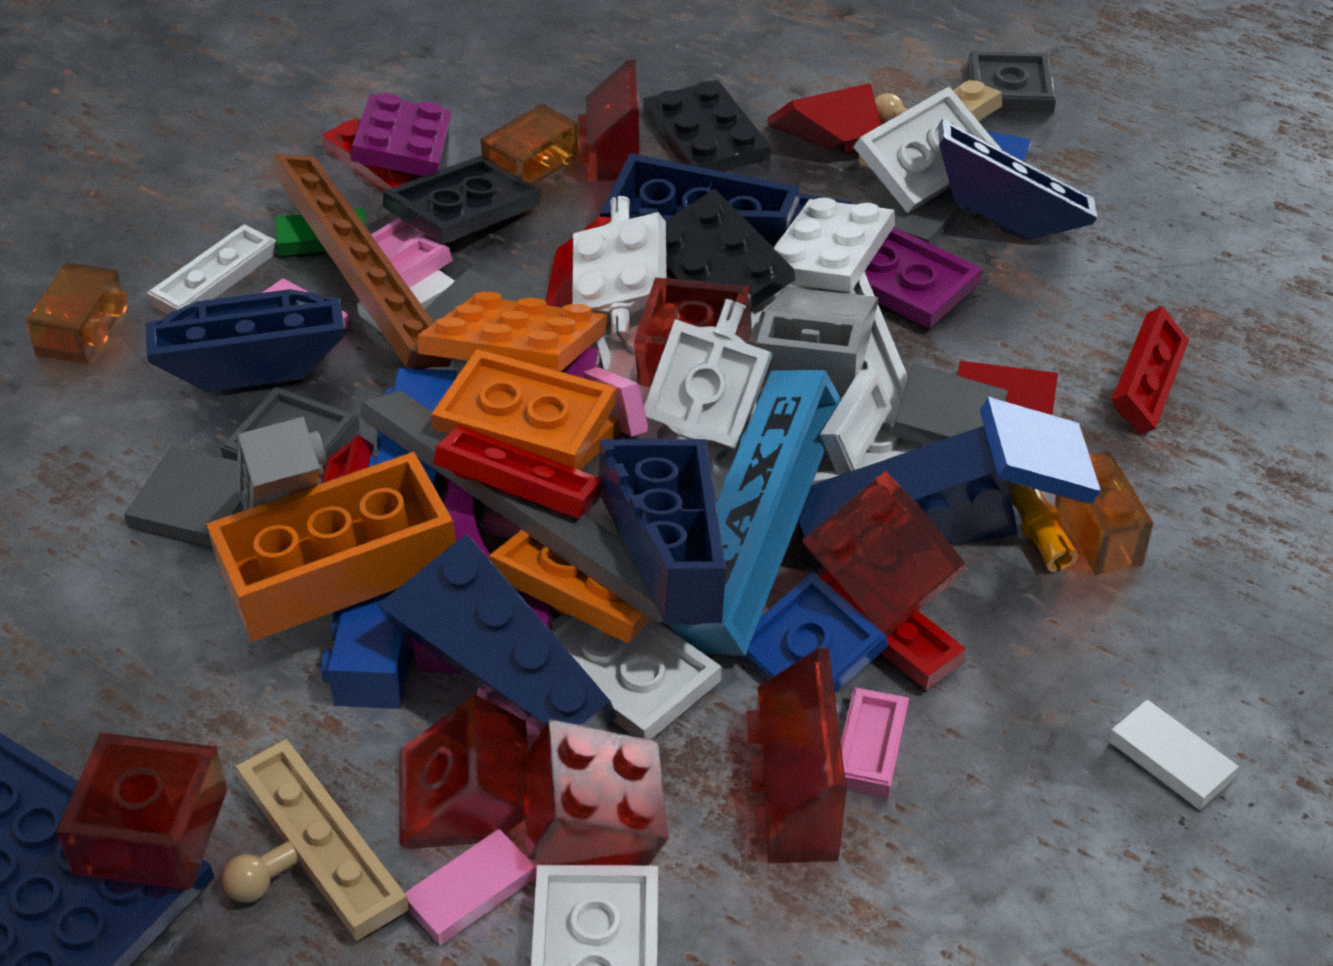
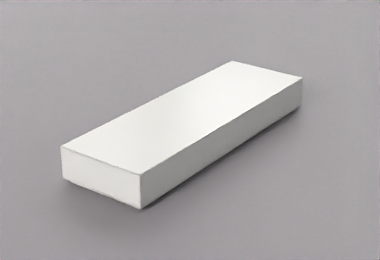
M243 224L148 291L149 305L168 315L193 302L217 298L278 253L276 240Z

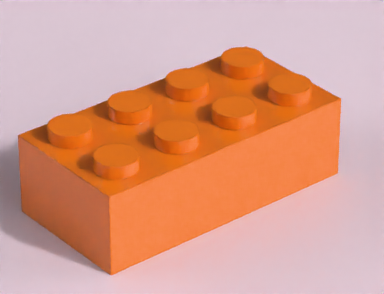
M414 452L206 523L219 570L251 642L398 589L456 542L453 520Z

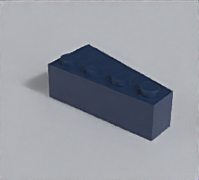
M630 153L600 212V217H611L610 200L613 197L618 200V196H624L630 200L629 219L659 212L666 221L713 189H716L774 248L800 213V186Z
M984 426L811 485L797 522L814 570L835 567L848 557L858 563L1018 535L1009 482L1001 480L997 476Z
M706 439L600 440L599 478H602L599 495L664 623L686 625L722 623L726 565Z

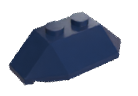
M943 118L938 124L939 146L953 199L965 212L971 215L981 214L993 220L1002 231L1011 235L1018 233L1028 239L1093 225L1098 218L1094 197L1040 171Z
M292 289L196 301L171 312L162 320L155 319L145 324L148 362L205 392L303 379L345 337L340 298L331 296L323 298L315 293Z

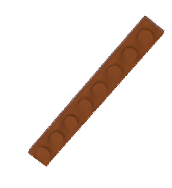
M274 154L271 171L404 365L414 369L450 367L451 358L418 354V334L433 325V320L316 157Z

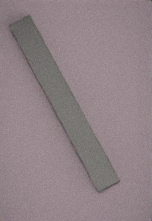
M399 390L362 402L360 418L410 453L414 452L417 458L519 529L525 531L532 538L548 547L597 583L610 590L614 595L640 611L655 623L663 621L623 540L584 514L580 519L570 515H561L553 512L546 506L522 497L508 495L500 489L480 481L459 478L450 470L433 464L436 445L448 433L434 430L431 419L432 411Z

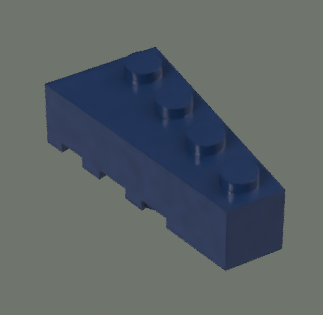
M467 533L377 605L391 625L405 635L412 637L426 647L433 655L443 662L450 664L471 679L475 685L512 708L516 714L573 754L617 718L611 700Z

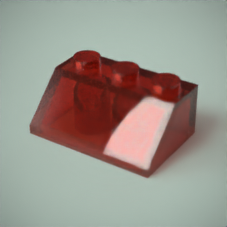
M817 648L758 686L756 710H746L747 745H758V756H750L751 791H762L763 804H754L755 840H766L768 863L839 861L847 789L829 648Z

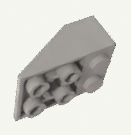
M784 287L767 308L756 342V347L770 351L773 354L761 387L764 388L771 370H826L839 396L843 397L859 370L863 368L878 305V297Z

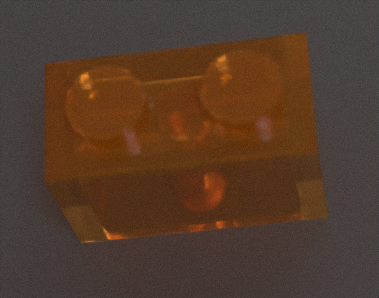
M543 103L480 139L482 156L533 186L579 158L578 123Z
M70 262L64 264L25 320L36 357L86 365L90 363L99 347L105 345L108 333L117 319L124 315L127 308V293L122 289L118 270Z
M1107 451L1091 454L1089 456L1101 490L1094 502L1087 504L1056 495L1055 505L1094 575L1143 566L1154 522L1113 453Z

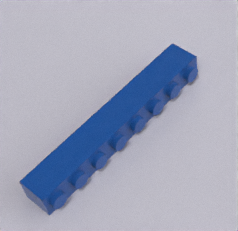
M399 368L394 388L388 387L386 394L400 390L433 412L458 376L457 370ZM377 430L379 454L378 456L370 457L369 467L410 452ZM418 458L442 500L444 476ZM395 590L333 612L331 632L332 638L335 641L333 650L326 649L323 653L321 675L323 683H330L334 706L401 708L412 649H408L405 634L391 625L377 606Z

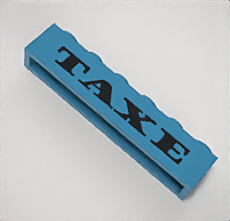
M771 370L763 391L758 395L756 408L747 430L741 436L740 447L730 471L724 477L723 487L716 502L726 565L722 623H701L697 625L669 624L676 635L702 653L746 656L826 449L820 433L841 401L826 370Z

